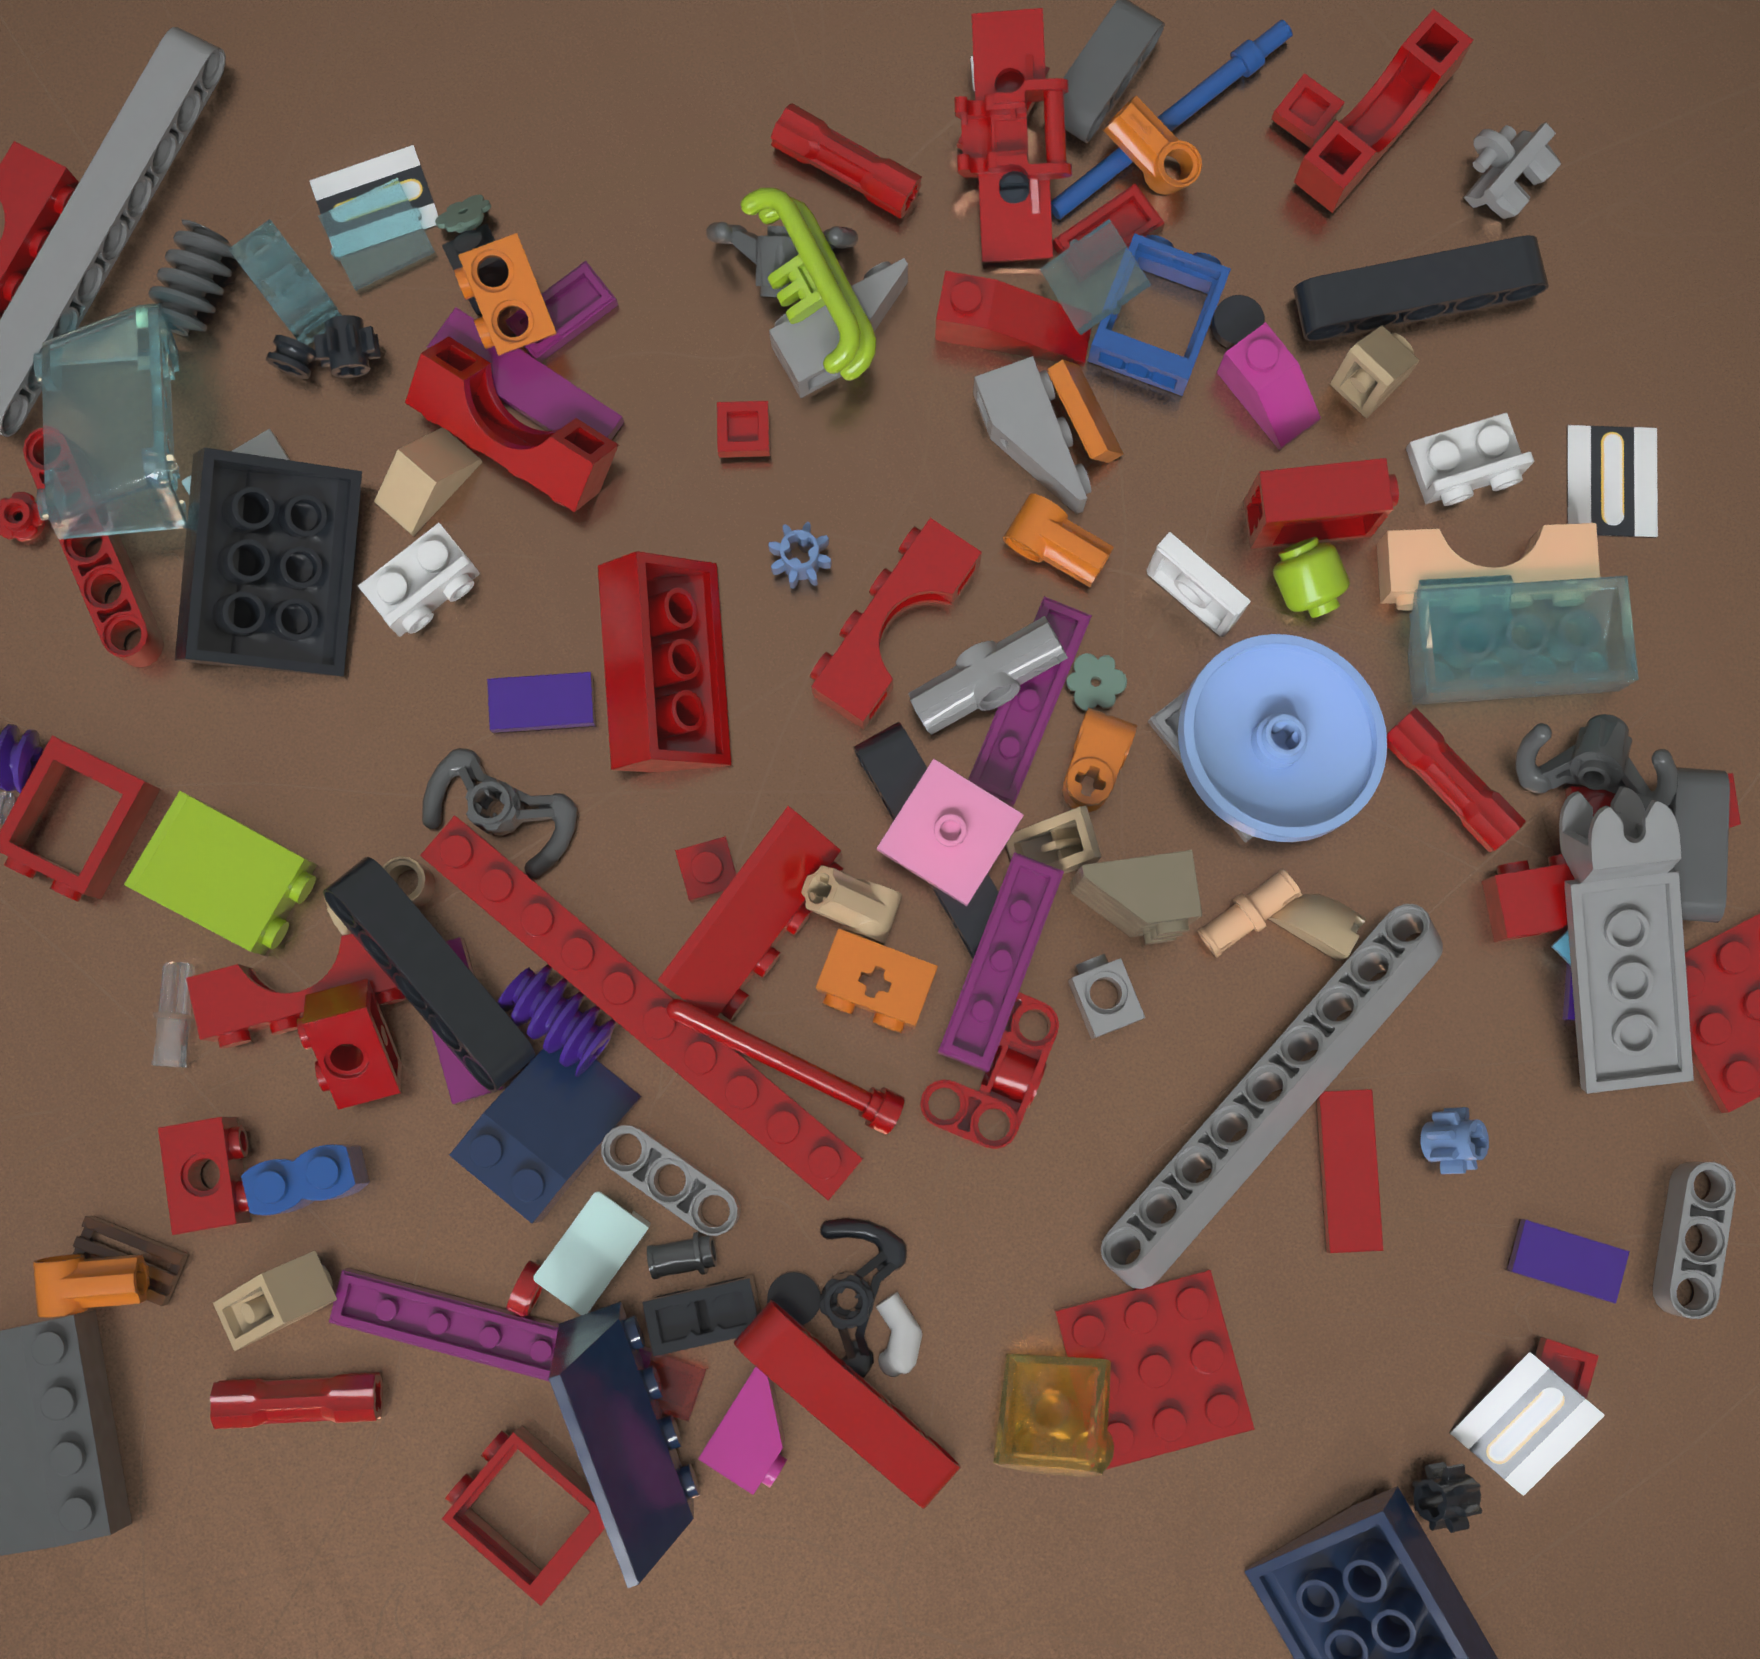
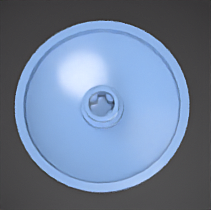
M1268 634L1239 641L1221 651L1199 672L1191 683L1181 706L1178 723V743L1184 769L1192 786L1204 803L1218 817L1239 831L1253 837L1276 842H1299L1321 837L1339 828L1358 814L1371 799L1380 783L1387 757V734L1379 703L1366 680L1346 659L1313 640L1286 634Z

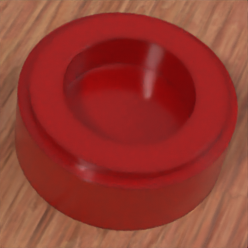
M529 1260L525 1265L508 1300L506 1307L508 1311L523 1318L529 1316L543 1291V1287L534 1281V1275L541 1267V1264Z

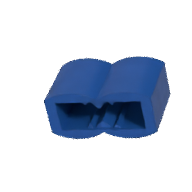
M353 1144L318 1146L294 1159H273L261 1162L249 1168L241 1175L249 1211L255 1215L294 1212L310 1205L314 1201L351 1196L370 1183L361 1146Z

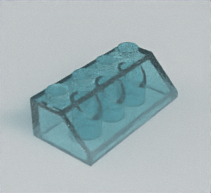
M1628 576L1416 589L1413 598L1408 646L1412 704L1621 691L1639 680Z

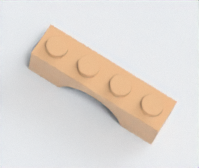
M1596 523L1543 525L1529 539L1527 548L1519 561L1495 568L1478 566L1461 558L1447 544L1440 529L1388 530L1377 543L1380 604L1396 603L1398 610H1419L1428 607V602L1448 601L1449 608L1463 609L1480 605V600L1500 599V605L1504 607L1528 605L1532 603V598H1552V604L1569 605L1584 601V596H1587L1601 585Z

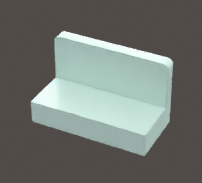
M596 1191L536 1272L534 1281L577 1313L585 1315L590 1311L644 1236L651 1223L635 1211L632 1214L605 1194Z

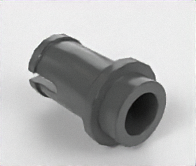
M694 1232L691 1239L647 1246V1262L652 1279L655 1280L663 1276L696 1270L701 1275L707 1274L708 1268L717 1266V1253L713 1237L708 1235L702 1236L701 1232Z

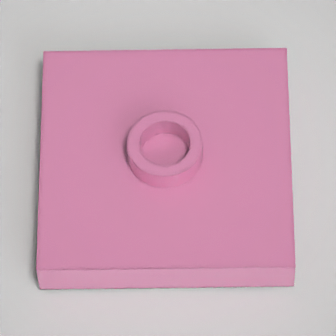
M933 759L881 840L877 851L963 905L968 906L1024 815Z

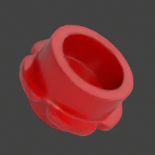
M15 492L11 498L0 500L1 536L8 540L15 538L24 542L35 539L42 533L46 524L45 510L42 504L35 502L33 495L27 492ZM18 512L23 513V518L20 521L15 520V515Z

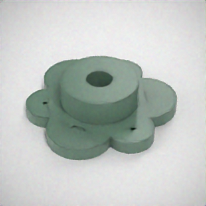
M483 195L471 196L463 202L451 204L446 209L447 212L436 218L435 223L438 228H446L448 232L456 231L463 233L473 230L483 222V213L491 208L489 200L484 199Z
M1085 653L1078 656L1075 660V672L1067 677L1066 685L1071 691L1075 692L1074 701L1080 709L1087 710L1088 707L1094 709L1097 705L1103 709H1109L1116 701L1115 695L1125 690L1127 686L1126 675L1122 671L1114 669L1115 660L1111 656L1103 655L1097 659L1094 655ZM1094 679L1098 680L1100 685L1095 687L1091 684V681Z

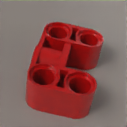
M1019 992L989 1072H985L978 1091L951 1080L943 1079L933 1082L927 1086L920 1100L921 1113L926 1121L939 1129L982 1147L997 1149L1011 1143L1017 1135L1027 1108L1031 1106L1046 1070L1047 1058L1058 1034L1059 1021L1053 1008L1040 1000ZM1034 1011L1039 1012L1045 1017L1048 1030L1042 1040L1032 1041L1022 1035L1019 1029V1021L1024 1013ZM938 1089H949L958 1097L959 1109L955 1116L950 1119H938L929 1110V1098ZM989 1109L1001 1111L1008 1121L1007 1132L999 1140H988L979 1131V1118L982 1113Z

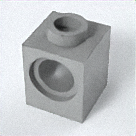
M1105 954L1075 965L1079 975L1070 978L1068 983L1091 1040L1145 1018L1121 958L1108 963ZM1107 980L1116 987L1118 999L1113 1008L1102 1009L1093 1003L1090 997V988L1095 981Z

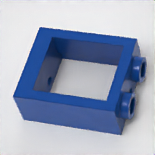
M1134 233L1091 344L1087 361L1183 396L1231 268L1223 266L1216 257L1202 252L1190 254L1176 249L1170 241L1157 235L1143 237ZM1137 268L1208 294L1184 357L1113 331Z

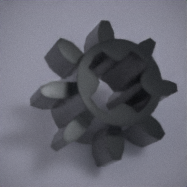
M342 315L332 317L324 323L326 334L313 336L316 360H321L322 367L330 366L331 374L336 377L353 378L365 375L370 371L369 359L381 358L378 334H374L372 326L364 327L363 319L358 316Z
M1444 1462L1426 1465L1425 1472L1428 1478L1413 1481L1412 1484L1415 1487L1413 1496L1415 1511H1418L1422 1518L1429 1521V1529L1432 1531L1447 1528L1450 1533L1469 1529L1470 1525L1467 1517L1482 1513L1480 1507V1483H1477L1473 1477L1465 1473L1464 1464L1447 1466Z

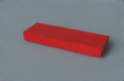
M1372 1089L1323 1091L1316 1101L1326 1252L1384 1251Z

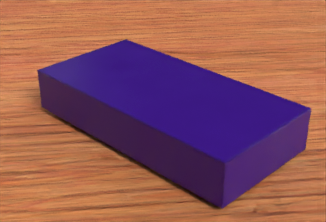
M591 672L487 679L489 727L492 733L596 726L594 684Z
M1521 1219L1507 1271L1616 1303L1630 1251Z

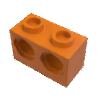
M517 233L458 255L463 267L455 269L454 273L465 300L475 297L482 317L474 319V323L485 349L495 346L498 356L557 334ZM490 257L502 259L506 262L509 269L507 280L498 287L484 285L479 277L481 263ZM519 307L526 312L529 320L528 328L521 336L508 337L500 330L498 320L504 309Z

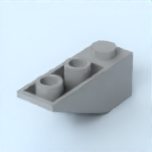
M905 258L892 265L890 262H883L874 266L864 275V280L851 286L874 332L908 283V263ZM826 305L796 324H791L786 314H784L775 322V327L769 330L772 349L800 398L842 377L840 372L836 374L828 373L823 366L824 358L837 347L839 342L838 328Z
M1032 356L975 376L973 395L990 439L1075 514L1083 512L1087 501L1086 494L1091 493L1090 481L1082 463L1074 465L1068 449V447L1073 446L1072 434L1066 419L1063 416L1056 418L1050 401L1055 399V392L1047 371L1039 372Z

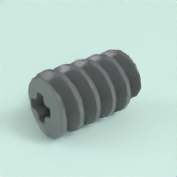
M181 219L182 224L188 231H177L174 234V243L180 249H170L165 254V259L172 268H160L156 274L157 279L165 287L153 286L149 289V297L156 305L145 304L141 307L140 313L158 326L178 335L188 337L190 330L207 331L208 327L196 316L198 311L215 313L216 308L205 299L206 293L223 295L224 293L223 288L213 280L214 276L231 277L233 273L221 262L222 258L239 259L241 254L220 234L196 222Z

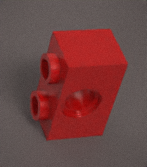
M369 979L305 995L303 1017L297 1019L299 1038L306 1050L313 1049L317 1061H315V1072L319 1086L323 1092L330 1090L337 1109L399 1094L401 1092L402 1062ZM342 1044H351V1045H354V1046H353V1047H345V1046H342Z
M216 1117L159 1127L158 1133L172 1235L251 1222L241 1175L244 1173L242 1158L248 1155V1139L244 1127L238 1126L237 1117ZM208 1160L214 1161L220 1170L219 1181L212 1189L207 1188L202 1183L200 1177L202 1166Z

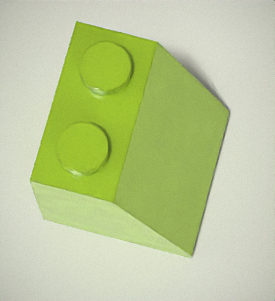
M179 791L124 885L240 947L265 956L269 948L275 949L285 937L289 928V922L286 921V918L295 903H302L313 889L316 877L312 874L317 864L215 807Z

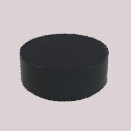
M1233 295L1224 299L1217 306L1212 318V332L1221 345L1230 349L1265 323V316L1261 306L1254 299L1244 295Z
M800 1271L786 1272L777 1277L771 1284L767 1294V1304L770 1300L774 1301L801 1325H804L811 1321L819 1310L820 1288L816 1281L806 1273Z

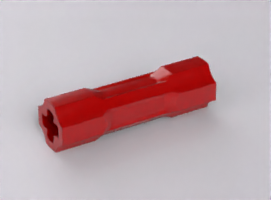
M793 103L785 107L770 137L772 139L771 146L803 164H811L864 194L868 201L900 219L907 214L922 185V176L890 158H882L832 130L825 121Z
M1416 707L1387 733V747L1407 768L1414 770L1460 817L1462 825L1489 853L1501 847L1525 824L1526 820L1499 792L1491 790L1445 742L1444 736Z
M380 1372L339 1374L334 1377L267 1381L259 1378L219 1380L213 1383L211 1390L210 1419L214 1429L249 1428L262 1424L332 1421L335 1423L377 1421V1419H381L383 1409V1382Z

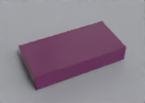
M584 261L541 293L557 334L524 346V348L531 357L541 363L618 306L615 296L587 261ZM520 309L506 319L505 322L512 333L518 337L527 330L529 320L526 312Z

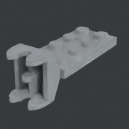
M1624 786L1619 787L1610 803L1611 807L1604 806L1600 808L1594 817L1593 807L1580 792H1574L1565 800L1559 818L1561 853L1575 880H1567L1564 883L1580 1086L1587 1094L1694 1081L1679 871L1673 869L1681 860L1679 827L1674 814L1667 805L1651 800L1645 811L1644 805L1637 793Z

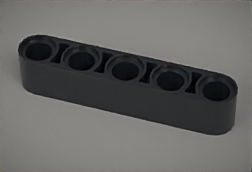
M1526 235L1321 275L1300 282L1293 288L1304 339L1317 341L1375 330L1380 326L1385 328L1521 301L1543 293L1548 289L1549 285L1537 237Z
M896 722L853 746L858 760L893 821L927 770L924 761L900 722ZM989 874L986 875L968 906L963 905L930 884L972 959H974L999 893Z
M364 857L324 889V898L337 917L470 1074L485 1089L496 1092L535 1057V1051L526 1036L377 861L370 857Z

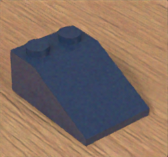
M543 1048L484 1111L449 1154L450 1157L532 1224L543 1221L601 1149L605 1135L613 1128L618 1127L643 1097L597 1059L583 1074L576 1077L575 1073L579 1061L569 1067H564L559 1062L563 1048L550 1054Z

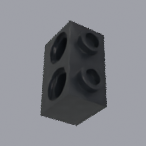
M754 1274L653 1296L642 1302L653 1357L735 1339L761 1312Z

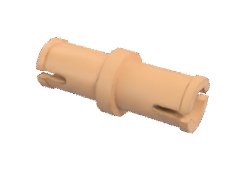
M1283 868L1279 869L1278 873L1246 896L1243 893L1237 895L1232 899L1234 905L1197 930L1201 939L1216 957H1219L1223 951L1253 929L1256 932H1260L1266 927L1265 921L1294 899L1302 896L1301 890Z

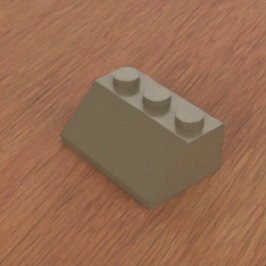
M1192 850L1082 865L1070 882L1071 893L1129 937L1144 936L1145 945L1177 940L1176 937L1183 936V932L1190 931V924L1203 916Z

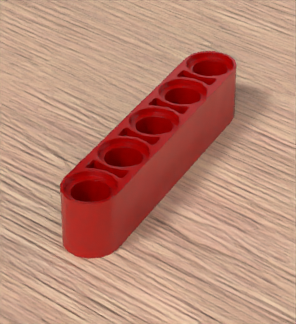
M52 427L38 428L30 433L25 440L23 447L24 458L100 640L109 653L127 664L139 668L150 666L162 654L164 646L162 634L83 450L58 429ZM63 448L61 459L54 465L48 466V458L51 453L56 449ZM82 493L83 498L80 505L76 509L67 512L66 507L69 499L75 494ZM102 538V546L99 552L92 557L86 558L85 553L89 543L94 539ZM121 583L122 590L118 599L112 603L105 604L107 590L114 584ZM140 629L141 639L138 645L131 650L125 651L124 641L126 636L131 631Z
M770 1300L733 1342L737 1349L752 1364L921 1508L925 1509L960 1470L961 1466L941 1445L774 1301Z

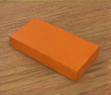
M1061 360L1048 368L1049 372L1047 373L1090 459L1110 463L1124 455L1080 365Z

